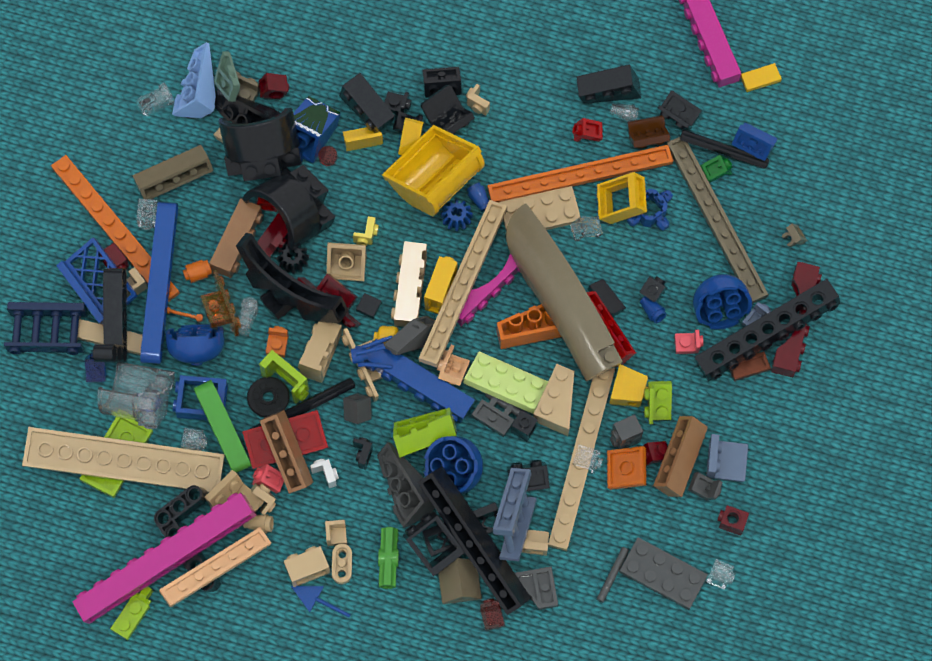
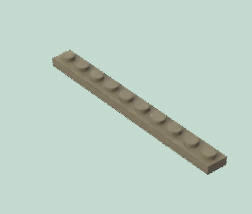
M680 137L667 142L673 159L735 276L746 285L752 298V304L768 297V292L689 144L681 141Z

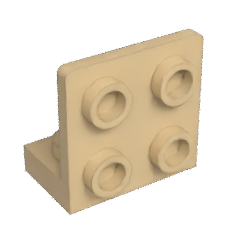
M233 470L204 497L211 508L217 504L222 505L228 501L227 498L234 493L239 494L240 492L246 496L254 511L264 503V500L252 493L251 489L242 482L239 475Z

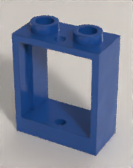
M180 375V380L176 381L175 393H178L177 400L173 401V411H175L177 418L207 420L203 410L183 408L185 384L201 385L212 380L214 386L218 387L217 392L225 407L228 390L227 379Z

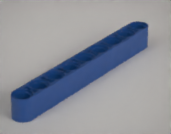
M158 202L141 344V363L161 364L178 216L177 203Z

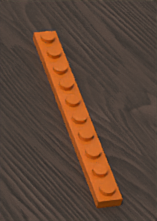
M664 145L487 185L490 200L499 203L509 199L673 164L669 145Z
M67 155L53 163L51 167L148 284L151 256ZM171 281L168 302L180 294Z

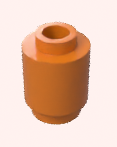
M199 260L185 265L186 269L182 270L186 281L190 280L191 283L208 278V275L212 274L208 260Z

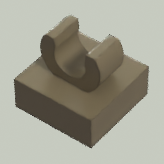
M796 224L786 227L788 232L782 235L784 239L791 236L792 240L787 244L789 247H793L795 244L802 245L808 241L800 227Z

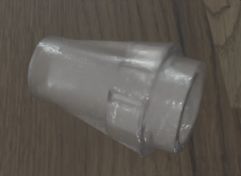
M612 104L610 110L611 115H615L627 122L637 120L639 108L635 107V105Z

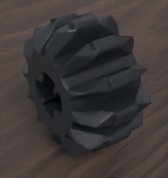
M284 244V250H278L280 255L277 256V262H280L279 267L284 268V271L287 273L292 270L293 275L296 273L295 270L302 273V267L308 266L306 262L309 260V255L306 254L307 249H301L302 246L300 245L291 250Z

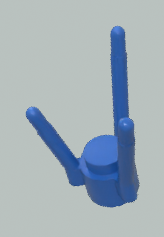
M393 336L384 337L352 348L353 364L358 363V367L392 369V365L364 362V360H368L367 353L386 348L385 346L369 347L386 342Z

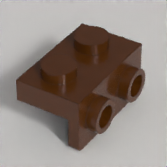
M663 115L627 123L629 140L634 148H644L652 144L660 145L670 141V134L665 127Z

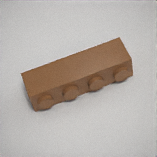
M240 198L210 260L209 265L212 271L232 278L233 274L238 272L241 264L239 263L241 255L236 245L245 233H252L255 237V228L257 224H261L264 217L261 206L252 202L246 204Z
M285 410L260 420L289 494L314 483Z
M679 416L653 486L667 496H683L703 439L705 438L708 427L695 417Z

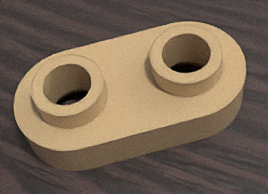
M338 544L332 551V578L338 584H346L352 577V550L346 544ZM341 552L346 554L344 558L339 557ZM340 572L346 573L344 577L338 576Z

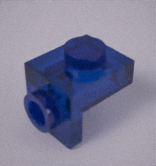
M93 352L85 358L86 382H106L105 363L94 362Z

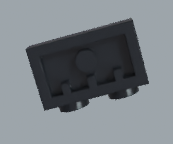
M459 67L422 70L426 98L432 96L445 85H450L456 95L462 94Z
M532 460L530 464L522 465V462H516L507 467L508 477L511 468L531 470L527 491L550 488L547 465L542 460Z

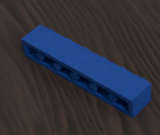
M384 343L372 346L370 348L384 346ZM386 348L367 353L368 360H364V362L392 365V369L366 368L373 372H379L386 381L391 382L392 380L398 384L397 386L401 390L413 393L417 400L429 403L430 407L435 411L450 408L454 422L458 421L461 423L475 399L446 381L438 379L436 375L402 354L394 355Z

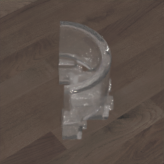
M117 363L112 390L103 389V387L98 388L97 401L100 413L138 420L139 426H144L146 429H157L167 415L169 392L174 386L175 372L129 363Z

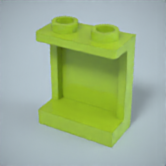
M273 350L259 363L262 377L268 378L277 373L294 387L291 390L294 403L297 404L308 396L307 378Z

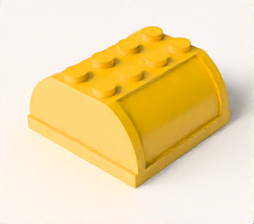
M433 125L382 174V177L389 182L392 188L409 205L433 217L477 172L484 168L485 162L479 146Z

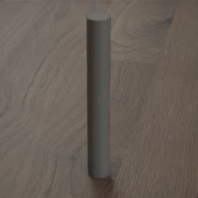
M625 547L621 548L596 599L599 602L604 603L629 552Z

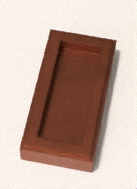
M763 351L756 353L752 359L739 363L738 367L730 370L733 380L737 381L770 371L771 367Z

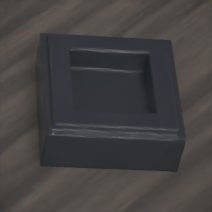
M364 293L356 311L374 319L382 300Z

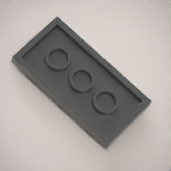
M639 537L636 539L619 571L624 576L690 610L708 574Z

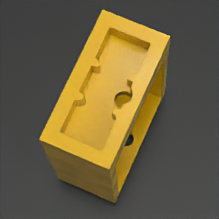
M632 172L597 184L599 220L613 224L646 213L645 177ZM628 187L630 207L613 212L612 192Z
M439 256L424 296L426 311L439 314L458 271L457 262L451 257Z

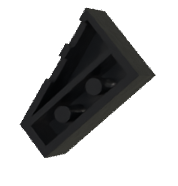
M630 64L576 76L579 97L583 103L592 104L595 102L641 99L639 78Z

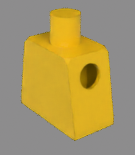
M620 364L609 404L640 407L644 398V389L648 388L646 387L648 377Z

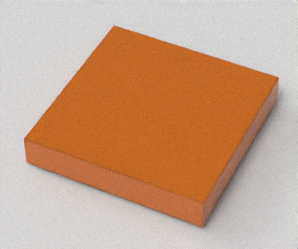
M644 446L607 450L608 489L646 486V448Z

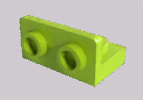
M648 382V388L644 389V398L648 400V406H644V418H648L649 424H653V420H671L672 382Z

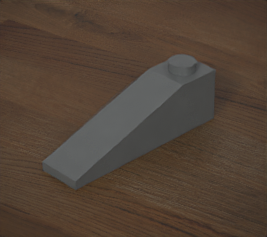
M387 442L377 456L383 477L387 478L389 484L388 494L392 495L395 504L392 506L393 511L403 528L421 520L425 514L432 513L435 507L418 484L423 477L404 456L399 458L397 449L390 442Z

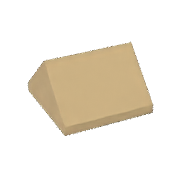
M328 243L327 274H331L337 280L364 281L367 257L366 245Z

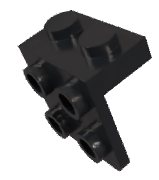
M445 85L421 103V108L431 127L435 125L454 135L456 131L467 126L475 118L471 111L462 107L450 85Z

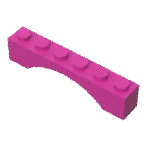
M511 254L504 268L493 280L471 290L457 321L460 326L465 322L467 324L471 322L475 317L474 314L478 310L482 311L488 305L487 301L492 297H497L501 292V288L505 284L509 285L514 280V276L520 272Z

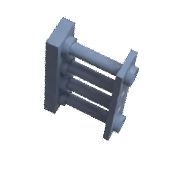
M511 468L493 526L494 535H504V543L499 556L500 560L519 561L537 501L536 497H527L526 494L531 478L530 469Z

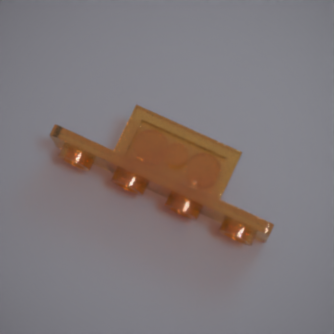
M217 269L213 270L217 291L200 296L211 328L230 323L234 335L239 336L238 328H241L239 317L234 315L236 314L234 304L229 302L228 289L224 290L223 276H219Z

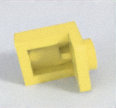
M368 216L365 234L353 233L354 243L366 246L372 245L374 235L377 236L379 229L375 217Z

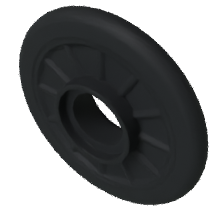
M262 377L256 380L250 386L247 393V402L250 409L262 417L285 410L290 398L289 390L285 383L275 377ZM267 392L274 395L273 400L269 402L263 399V395Z

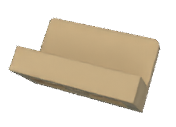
M528 530L522 553L547 556L549 532Z

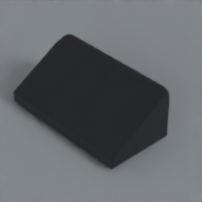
M604 279L589 285L588 291H596L612 317L626 309Z

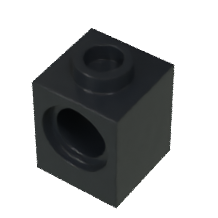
M521 410L511 425V433L528 442L537 427L538 419Z

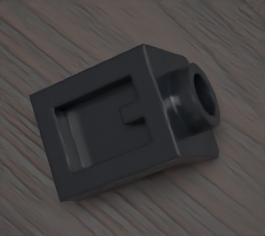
M388 91L384 103L396 114L398 111L405 113L406 110H410L412 100L409 99V92L400 95Z
M354 438L353 447L362 449L358 450L356 455L358 467L366 470L373 445L366 438Z

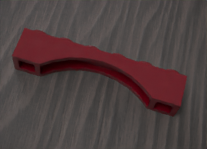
M797 262L791 283L796 296L820 283L822 274H819V266ZM799 310L800 315L806 313L805 310ZM805 324L803 329L794 331L792 336L777 348L771 368L772 373L793 378L795 372L800 371L802 361H799V356L804 353L806 344L803 343V339L808 336L810 326Z

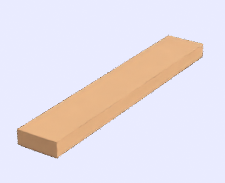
M261 527L159 589V592L171 608L271 545V542Z

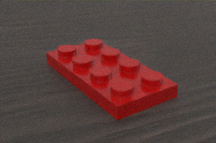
M318 410L288 418L302 455L328 448ZM262 426L242 431L253 469L266 464L276 463Z

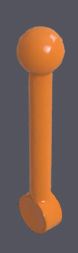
M167 307V314L172 313L193 318L197 322L203 321L201 314L192 315Z

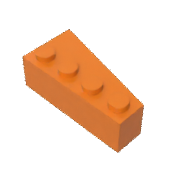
M542 304L532 306L521 314L517 313L497 322V336L501 349L561 337Z

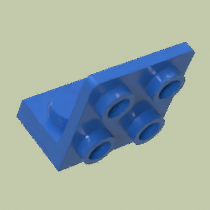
M744 123L738 128L731 145L765 161L777 142V138Z

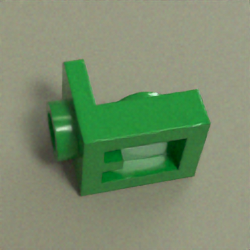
M718 155L701 165L708 182H712L725 174L729 176L733 174L731 171L733 166L730 160L722 155Z

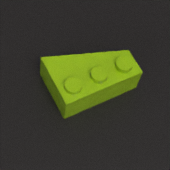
M450 408L394 422L393 438L399 458L429 447L439 438L456 436V426Z

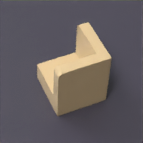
M135 267L128 271L130 277L127 281L137 295L148 288L146 281ZM127 290V297H129L131 294Z
M345 520L325 521L327 546L347 545Z

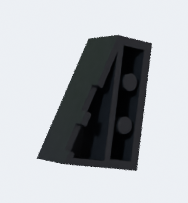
M361 73L342 86L339 97L364 121L370 131L378 133L394 120L395 115Z

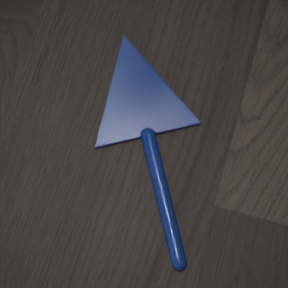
M291 586L309 612H311L317 601L346 617H350L349 613L318 598L324 586Z

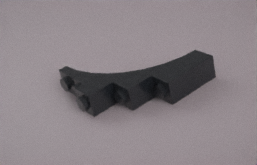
M245 233L237 243L236 248L248 268L246 276L252 287L271 290L278 304L296 306L303 320L339 324L349 311L342 296L318 291L298 281L280 268L259 246L252 233Z

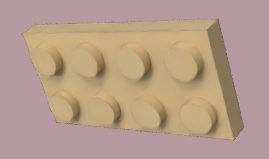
M572 186L499 202L507 205V211L503 218L506 230L513 213L525 203L546 230L581 223Z

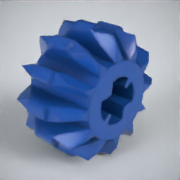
M458 199L455 200L454 204L448 201V206H443V212L441 213L443 225H448L449 230L455 227L456 232L459 230V227L465 230L466 225L471 224L470 219L473 217V213L470 212V205L465 206V201L458 203Z

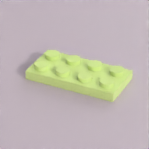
M479 351L463 383L534 414L548 381Z

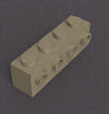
M199 145L132 176L142 198L146 202L212 172L213 168L202 145Z

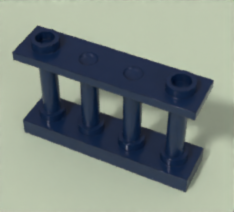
M8 302L7 310L14 317L12 342H4L7 352L11 354H21V352H56L69 355L84 353L82 344L77 343L79 319L87 317V307L84 303ZM24 316L33 317L31 342H20L21 323ZM43 316L52 317L50 343L39 342L40 324ZM62 316H70L71 318L70 343H58L60 318Z

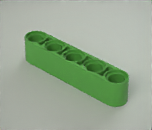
M212 380L194 387V392L231 470L238 473L251 467L249 458Z

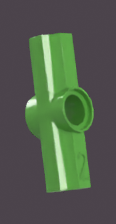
M381 528V544L378 552V567H380L379 588H396V570L399 560L397 528Z

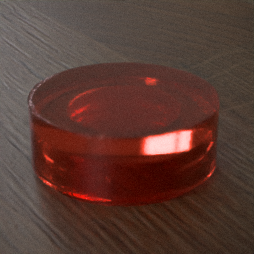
M325 146L320 149L318 156L319 161L323 165L330 166L337 161V151L333 147Z

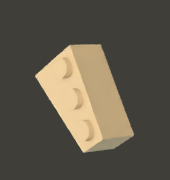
M328 322L314 324L311 339L308 340L298 364L300 373L303 376L323 383L343 332L342 325Z
M556 364L533 414V417L538 419V424L568 436L570 428L574 382L573 370Z

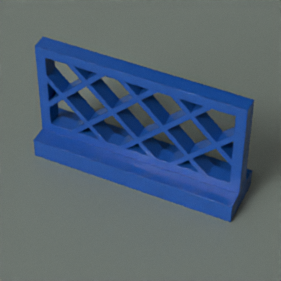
M93 237L65 262L61 261L56 266L98 323L103 325V301L102 303L100 302L103 298L95 295L96 286L103 287V284H96L98 273L104 272L98 270L99 261L106 260L107 268L117 267ZM93 244L97 248L96 257L88 256V249ZM77 258H83L82 269L75 268L72 262ZM87 259H95L94 270L86 269ZM85 272L94 273L92 283H86L84 280ZM127 281V290L131 294L127 297L128 305L138 295Z

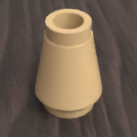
M268 514L257 515L243 524V526L251 530L261 527L264 533L272 532L274 519L273 516Z

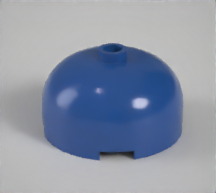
M720 274L706 279L698 286L693 296V308L700 324L703 323L709 326L710 329H726L738 324L739 319L746 313L749 314L752 308V298L746 285L740 279L732 275ZM720 307L724 308L728 317L724 321H720L723 317Z
M212 324L183 325L176 331L170 328L165 332L166 346L170 355L180 362L191 363L193 366L202 365L203 362L213 360L221 353L224 347V328L221 326L214 329Z
M459 436L439 438L429 446L425 453V477L443 466L461 494L472 490L482 476L483 459L481 453L466 438Z

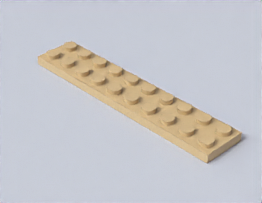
M28 427L22 466L187 489L192 485H196L210 492L221 481L225 455Z

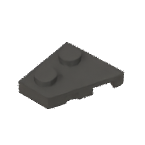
M552 566L515 573L539 610L559 607Z

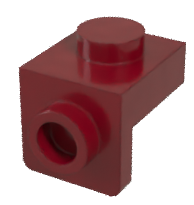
M666 441L647 442L643 445L646 448V467L652 463L663 461L668 448Z

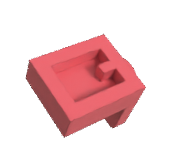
M695 330L694 333H677L674 335L676 354L699 353L700 347H703V335L699 334V330Z
M266 464L257 468L253 474L254 480L252 485L255 483L261 485L262 483L276 494L281 491L284 480L277 469Z

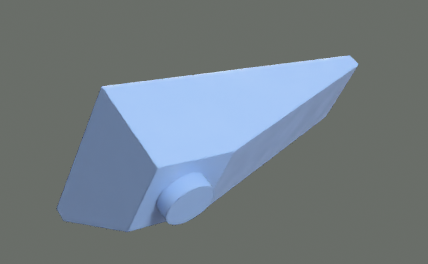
M207 42L194 49L187 67L189 73L181 82L183 89L181 94L176 95L172 112L174 116L203 118L211 114L215 109L214 78L210 46Z

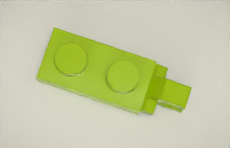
M147 586L141 590L140 594L137 593L130 598L110 628L111 631L129 640L150 608L151 600L149 598L153 593L150 587Z

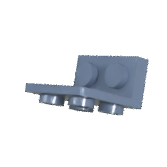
M712 434L709 440L706 477L744 482L748 444L719 441L720 435Z

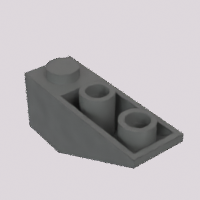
M428 316L413 319L389 339L384 346L394 355H401L405 352L423 348L435 320Z

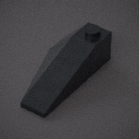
M217 89L215 109L223 117H226L227 121H231L234 124L260 122L281 113L273 108L238 95L235 102H229L221 91Z

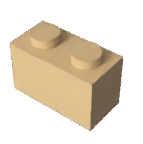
M321 546L310 547L304 553L299 555L292 554L287 557V560H284L293 587L330 573V568Z

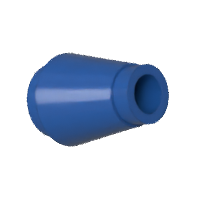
M479 182L467 189V195L483 212L489 200L484 186H481Z
M646 296L640 300V304L650 321L659 323L666 317L665 308L657 302H653Z

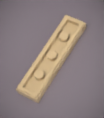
M79 319L78 340L94 344H104L103 325ZM127 331V352L140 355L142 334Z

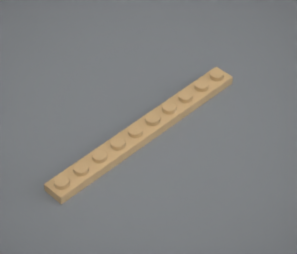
M489 200L422 349L419 362L438 367L507 211V205Z
M615 368L592 379L550 535L549 547L564 551L568 549Z

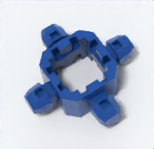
M648 189L646 191V200L649 201L651 199L652 202L655 201V204L661 210L655 213L654 216H645L643 213L628 218V224L635 226L641 222L645 227H652L656 224L660 230L664 231L669 227V221L665 215L667 203L671 201L673 194L669 190L659 194L655 189Z

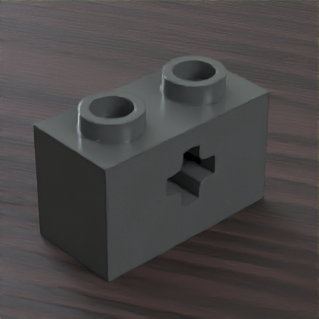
M635 414L613 424L610 441L614 448H629L641 442L643 430Z

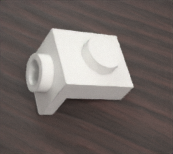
M319 459L310 465L312 474L324 471L329 488L337 486L336 480L339 477L336 468L332 469L329 459Z

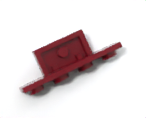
M279 212L257 242L269 257L277 247L281 249L287 241L284 238L288 233Z
M326 274L318 287L305 277L297 278L298 281L318 291L342 296L348 310L358 298L331 274ZM348 312L342 320L350 328L359 327L361 324Z

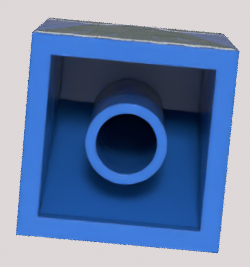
M308 96L293 114L302 158L314 163L338 126L341 112Z

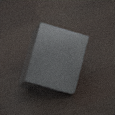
M356 393L343 398L344 419L346 421L360 424L372 418L371 397Z

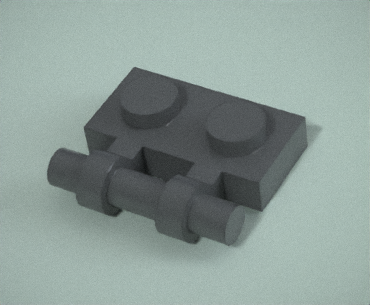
M486 394L485 397L489 398L490 402L487 403L482 399L471 414V417L504 437L514 422V419L509 415L512 413L518 416L521 410L512 404ZM498 404L505 409L504 412L495 408V405Z

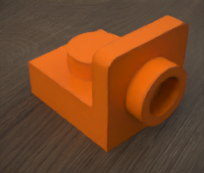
M281 326L269 327L266 355L273 350L280 357L285 358L289 337L288 330Z

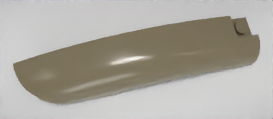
M525 203L513 213L506 230L508 249L527 285L530 286L553 321L587 382L619 366L623 361L613 345L615 343L578 277L542 223Z

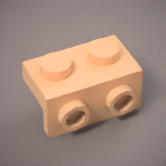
M450 345L449 350L444 351L437 370L440 371L438 379L460 386L470 360L453 355L454 345Z

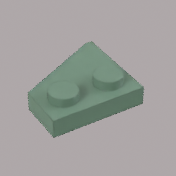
M222 51L214 84L229 102H235L240 91V83L230 52Z

